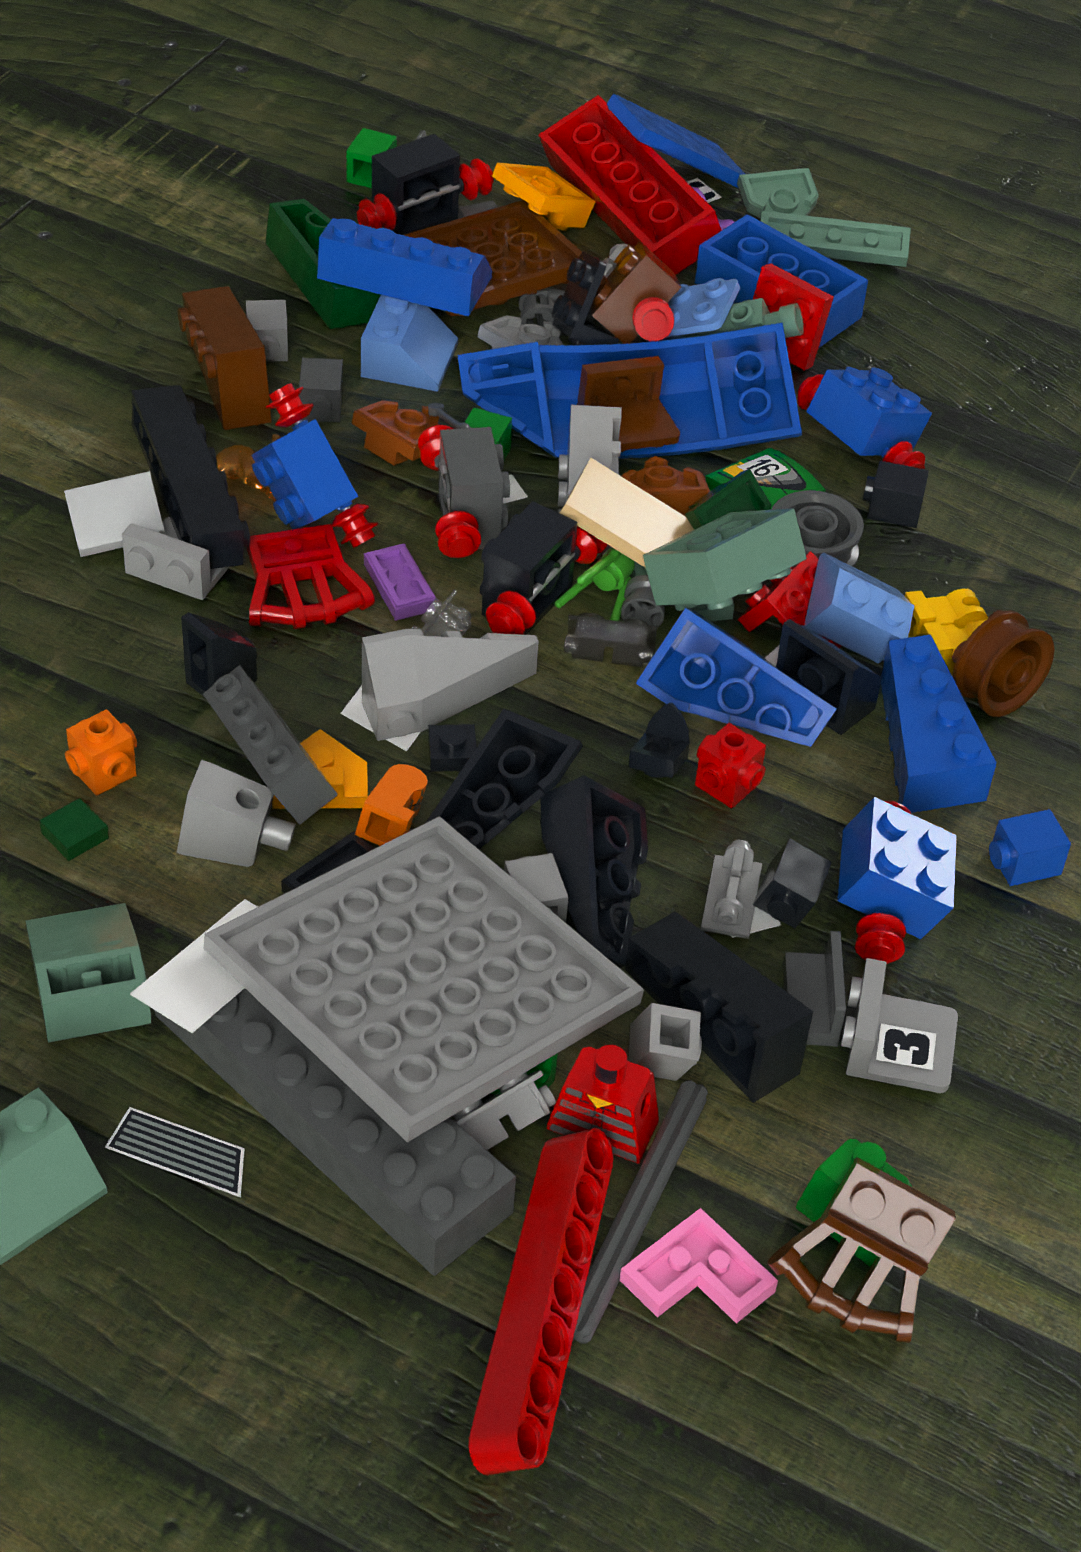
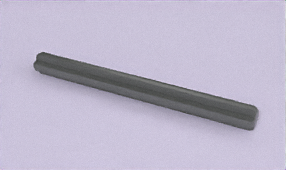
M687 1080L681 1084L588 1272L573 1337L579 1343L585 1344L591 1341L619 1283L621 1268L628 1264L702 1112L708 1090L703 1084H696L692 1080Z

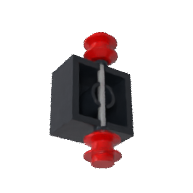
M436 134L372 156V202L369 199L361 200L359 210L357 211L358 223L376 229H390L396 234L405 235L458 219L459 193L468 200L476 199L478 192L481 195H488L492 190L494 182L493 172L489 165L478 158L473 159L469 166L464 163L460 164V155Z
M532 502L520 515H514L509 521L507 528L496 539L492 538L487 542L481 555V561L484 563L483 581L480 586V594L482 595L481 615L487 618L492 632L527 635L555 606V601L572 587L574 561L580 564H590L597 558L598 553L606 549L608 544L577 526V521L535 502Z

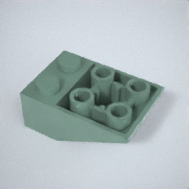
M126 903L25 920L48 1043L151 1023L150 1007L130 995L132 991L147 979L139 944Z

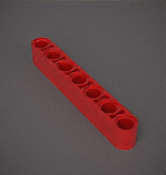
M592 1128L552 1138L546 1141L542 1148L469 1436L471 1460L478 1472L483 1475L537 1468L544 1462L547 1455L613 1167V1151L610 1141L600 1129Z

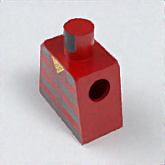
M604 1045L599 1049L590 1046L583 1047L561 1089L547 1123V1129L561 1135H568L592 1128L600 1129L609 1139L614 1155L640 1164L659 1124L654 1073L649 1068L627 1061L626 1052L619 1046Z

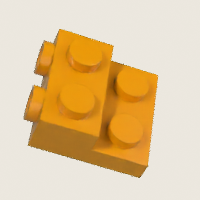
M497 162L492 177L504 185L503 190L525 200L528 203L527 207L531 211L546 216L548 218L547 221L556 229L567 231L568 227L585 228L595 200L548 167Z

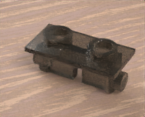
M581 613L579 616L568 614V635L565 638L564 652L572 653V658L603 662L605 647L614 648L612 663L643 668V664H648L654 656L657 627L649 626L648 623L639 619H626L620 622L605 620L604 617L595 613Z

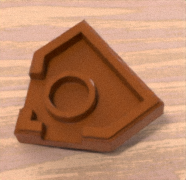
M381 400L355 410L351 424L366 432L364 448L395 466L408 459L413 461L421 458V451L418 447L419 436L427 428L438 425L439 420L438 416H430L428 414V406H422L421 412L413 409H398V402Z
M657 456L645 461L644 468L638 472L631 469L621 475V477L684 516L688 512L689 506L710 492L703 473L689 467L685 468L684 472L668 466L666 459Z

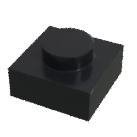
M475 724L428 725L430 772L461 771L477 748Z

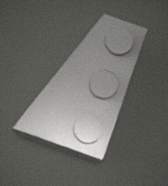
M571 405L567 455L559 454L558 479L566 480V482L559 481L558 507L564 506L590 458H593L619 475L618 457L621 454L619 434L622 407ZM607 545L606 549L598 554L603 555L609 548L612 547Z

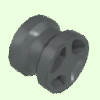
M640 575L630 579L625 588V600L622 603L621 609L622 619L629 627L636 630H654L664 621L665 605L656 606L648 575Z

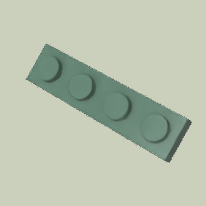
M762 210L761 222L827 258L906 267L910 227Z

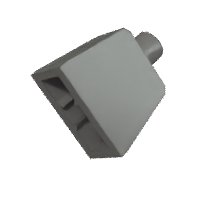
M201 760L187 794L177 853L249 867L254 865L261 844L288 851L296 824L269 816L274 794L268 787L215 764Z

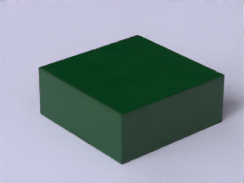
M81 798L39 820L41 833L68 861L109 839L108 825Z

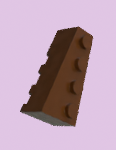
M225 286L182 293L184 307L178 308L180 329L182 332H186L188 344L190 347H193L223 430L271 423V410L265 408L270 404L265 347L230 287Z

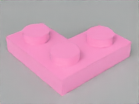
M701 1208L622 1267L619 1280L657 1318L698 1286L735 1323H738L776 1292L778 1280Z

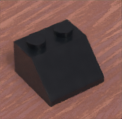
M791 619L783 623L776 667L837 708L826 726L842 735L875 710L882 680L881 676L813 630Z

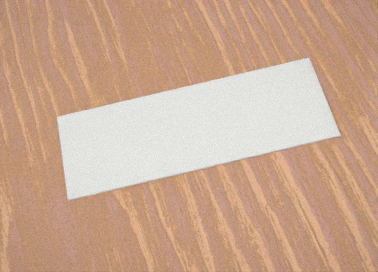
M244 899L132 991L130 995L189 1032L193 1033L244 989L227 970L203 949L205 933L257 908V906Z

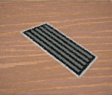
M129 1107L105 1148L241 1198L245 1150L242 1147Z

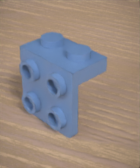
M717 278L699 285L688 286L680 284L681 289L668 302L674 315L673 329L666 338L659 341L682 339V335L713 331L722 327L740 290L738 280Z

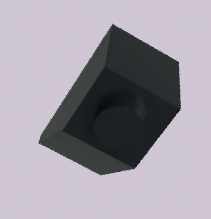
M189 612L181 616L185 677L188 685L204 697L203 693L211 688L220 677L229 674L239 665L253 682L257 681V651L247 637L240 636L226 624Z

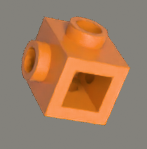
M107 709L88 719L81 720L76 725L66 729L69 749L65 752L66 761L72 772L96 796L137 776L134 748L137 747L135 734L127 723H120Z

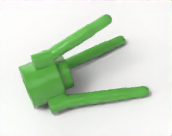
M609 548L593 566L577 578L576 584L555 601L556 608L563 607L592 582L604 591L618 589L619 593L606 630L608 637L614 636L621 618L626 584L632 579L630 576L634 571L635 562L616 549Z

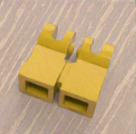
M962 588L952 591L947 596L926 598L922 591L905 592V597L914 605L908 638L931 634L953 677L955 663L952 661V656L959 644L966 641L979 625L988 619L986 612L980 607L979 600L970 589Z

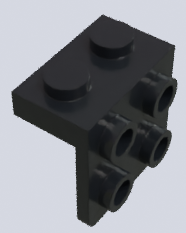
M584 251L580 254L579 258L575 257L568 268L566 278L569 280L564 296L559 295L552 309L554 320L552 325L569 336L567 340L576 345L618 344L619 339L602 327L585 321L605 273L607 263Z

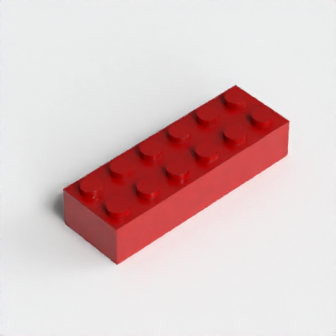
M599 95L538 134L550 166L562 178L595 200L592 210L625 244L631 245L633 248L641 241L675 275L698 260L700 244L722 231L715 210L652 147L638 141L609 110L607 103Z

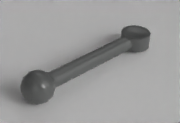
M432 403L428 405V414L430 416L440 417L452 428H471L469 424L459 423L445 412L444 404Z

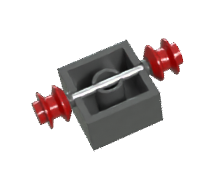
M447 425L431 426L419 436L418 447L421 451L422 463L431 470L439 471L438 498L442 517L435 526L438 547L448 557H467L477 549H484L487 542L492 538L496 539L501 534V530H505L508 525V511L506 504H503V498L510 497V479L507 471L501 472L504 466L503 448L501 444L494 443L491 427L454 429Z

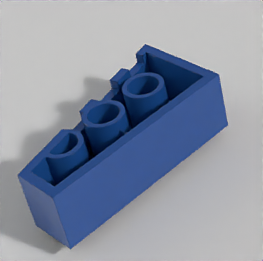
M931 634L889 640L881 673V687L886 720L889 721L890 751H893L895 767L893 772L895 785L898 786L899 791L898 803L907 807L911 813L987 801L997 762Z

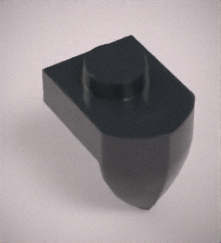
M672 702L660 708L653 715L648 723L646 732L630 750L628 767L642 770L646 775L655 778H673L688 759L689 730L681 712Z

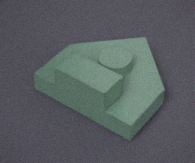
M809 168L739 175L737 182L747 212L760 219L762 210L807 216L816 205L819 197Z

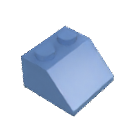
M381 295L361 337V377L438 392L457 348L458 337L428 306Z
M823 552L818 559L804 626L879 664L885 659L889 640L909 637L914 605L896 588Z

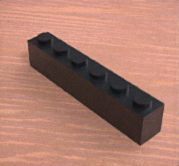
M181 385L132 390V427L178 539L209 550L210 569L243 565L244 547L250 545L248 524L245 520L240 521L236 497L234 495L229 496L225 472L218 471L216 453L213 447L207 446L204 425L202 423L197 424L194 402L192 400L187 401Z

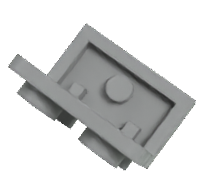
M170 517L163 521L166 535L132 523L124 530L122 540L125 573L203 600L229 568L210 569L209 550L179 540Z
M866 958L862 978L852 976L847 1006L856 1008L854 1017L846 1016L841 1040L842 1047L850 1048L846 1075L935 1093L946 1092L951 1082L958 1022L957 1011L947 1006L882 994L887 962ZM881 1023L936 1033L933 1070L876 1060Z

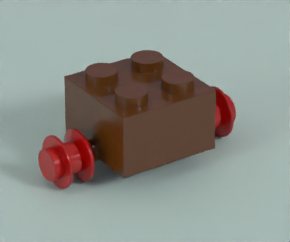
M639 241L634 248L628 245L614 261L617 267L608 277L603 275L590 307L592 316L623 344L631 343L638 335L648 341H659L666 338L674 326V315L668 302L681 289L675 273Z

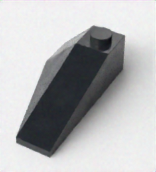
M503 709L425 823L440 816L480 850L559 783L582 749L581 741Z
M583 775L549 791L540 798L542 839L548 854H553L568 894V908L577 933L618 968L626 966L628 939L632 935L634 919L629 911L631 900L639 896L641 883L636 879L638 865L646 862L648 853L646 811L644 807Z

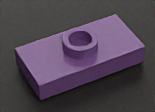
M405 543L364 553V566L395 621L436 611L437 599Z

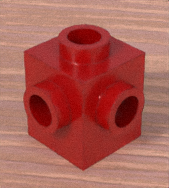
M726 724L715 735L709 734L699 745L696 754L699 761L695 786L732 809L762 781L766 768L763 766L766 745L733 724Z

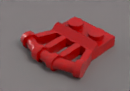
M331 524L250 536V545L247 547V552L256 578V584L250 604L249 625L262 626V623L265 622L292 625L293 629L305 628L306 623L322 620L324 624L336 623V618L357 608L365 610L375 604L371 588L344 562ZM333 576L349 593L333 600L326 577ZM311 579L319 603L303 605L295 581ZM270 585H282L288 607L265 605Z

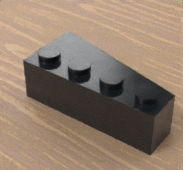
M676 911L629 937L625 970L658 1004L701 1012L700 1036L702 1039V1050L752 1103L800 1075L813 1016L811 1009Z

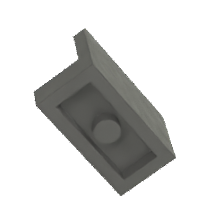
M830 931L825 954L785 952L784 991L813 1011L806 1045L838 1047L845 1017L846 1000L841 932Z

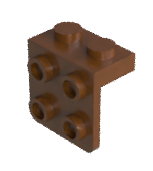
M659 356L582 365L577 405L622 407L619 434L621 452L647 447L658 448L679 442L680 431L659 400L664 364Z

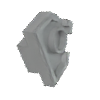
M506 315L480 325L478 338L490 344L492 349L538 342L539 345H564L559 338L561 331L552 325L553 322L544 321L543 326L521 324L522 319Z

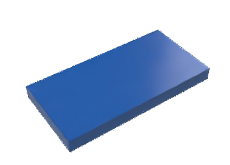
M613 93L607 103L609 110L638 141L738 188L739 175H744L745 173L718 144Z

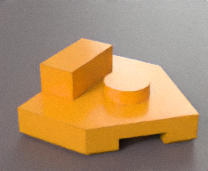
M321 729L302 741L300 744L338 794L322 808H363V804L368 797L367 762ZM274 795L272 801L273 809H286Z

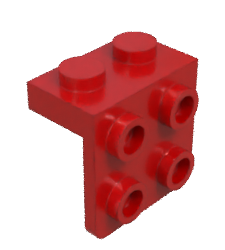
M811 551L806 554V560L790 567L791 573L789 575L770 580L772 583L768 587L765 583L762 584V589L753 592L745 600L749 608L737 620L748 632L773 615L782 625L788 619H791L804 626L818 564V558ZM825 638L829 642L835 644L838 648L841 647V645Z

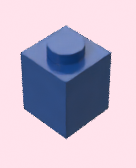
M1048 809L998 820L993 841L989 845V855L993 866L1001 870L1009 886L1062 875L1071 842L1052 811Z

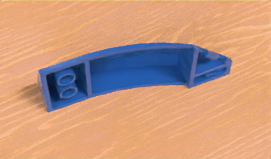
M783 322L665 341L609 345H539L538 342L458 355L463 395L486 411L511 417L512 429L555 458H559V454L567 455L571 405H577L582 365L659 356L664 364L659 400L680 431L679 442L658 448L647 447L621 452L618 459L714 451L802 436Z

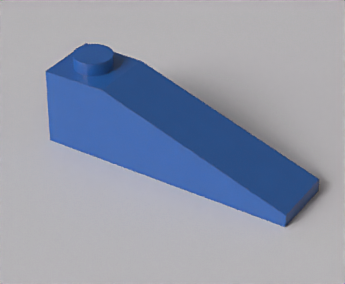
M689 608L684 609L636 682L637 685L665 704L672 702L680 711L727 724L731 723L735 726L809 747L813 746L837 710L833 705L729 633Z

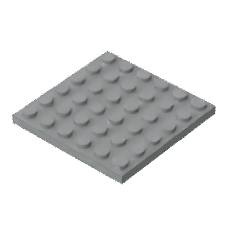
M440 816L205 933L203 949L406 1142L413 1140L641 1003L644 991L640 985Z

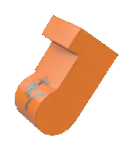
M406 764L393 765L389 768L365 800L355 835L381 846L409 832L413 818L418 815L428 783L426 775L418 768Z

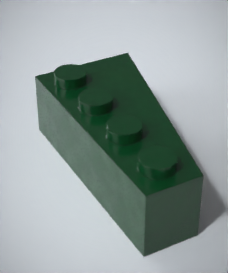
M306 199L270 203L265 243L328 328H345L351 325L368 323L381 296L380 294L317 279L319 237L331 219Z

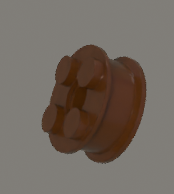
M996 610L973 631L966 641L959 644L952 656V661L955 663L953 679L961 694L967 698L977 697L981 709L988 715L999 717L1010 714L1023 706L1044 682L1054 659V641L1042 629H1029L1026 618L1020 613L1012 610Z

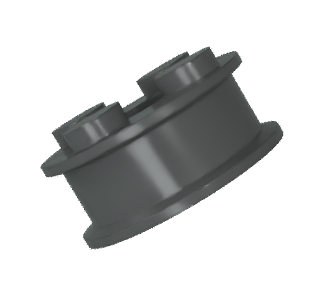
M806 490L790 493L773 505L771 510L795 509L806 554L811 551L819 559V556L824 552L852 567L856 565L859 554L857 543L862 537L864 523L861 514L850 502L828 492Z

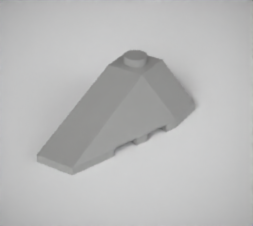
M402 629L362 637V705L377 741L422 732L428 729V725H436L536 674L539 644L536 635L487 633L481 638H463L460 631H446L444 636L441 637L424 636L421 629Z

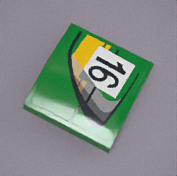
M772 448L765 449L705 475L706 483L711 491L718 485L728 482L740 472L750 469L771 503V509L779 499L790 493L806 490L825 492V488L804 467L789 456Z

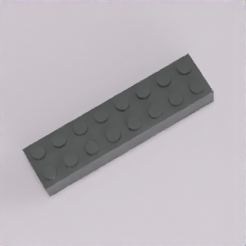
M244 988L193 1033L155 1010V1016L433 1276L437 1275L513 1213L516 1176L449 1117L413 1140L406 1142L247 989Z

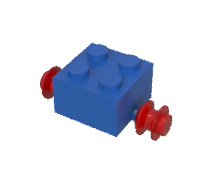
M846 367L845 370L827 369L824 375L817 374L805 379L798 389L797 405L801 409L807 410L806 412L812 418L816 419L860 456L881 455L884 462L925 469V455L921 451H912L932 412L920 404L921 399L918 395L909 390L901 389L892 382L893 377L888 372L876 367H872L871 370H858L853 367Z
M289 383L269 394L272 403L265 408L277 409L280 417L275 426L287 428L295 424L292 427L294 431L251 455L255 461L252 464L254 474L261 485L270 488L276 499L273 505L278 517L285 525L290 524L292 530L305 526L335 509L338 511L342 510V512L335 515L331 525L332 527H342L346 534L340 542L341 545L349 541L354 548L376 536L372 528L379 523L367 521L364 514L368 510L369 505L357 503L350 507L353 504L351 500L357 498L358 495L317 420L314 419L309 423L307 419L302 421V419L310 415L314 405L313 403H302L299 395L304 389L303 386L295 390L292 383Z
M876 797L843 829L837 901L866 914V916L858 921L856 926V932L859 936L855 942L857 954L864 960L870 958L885 961L889 964L903 956L905 952L903 939L906 933L922 939L954 909L956 835L912 815L910 810L900 803L882 801Z

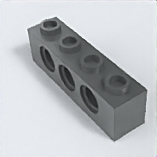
M240 665L229 674L220 677L211 688L203 693L267 787L299 825L338 795L270 701Z

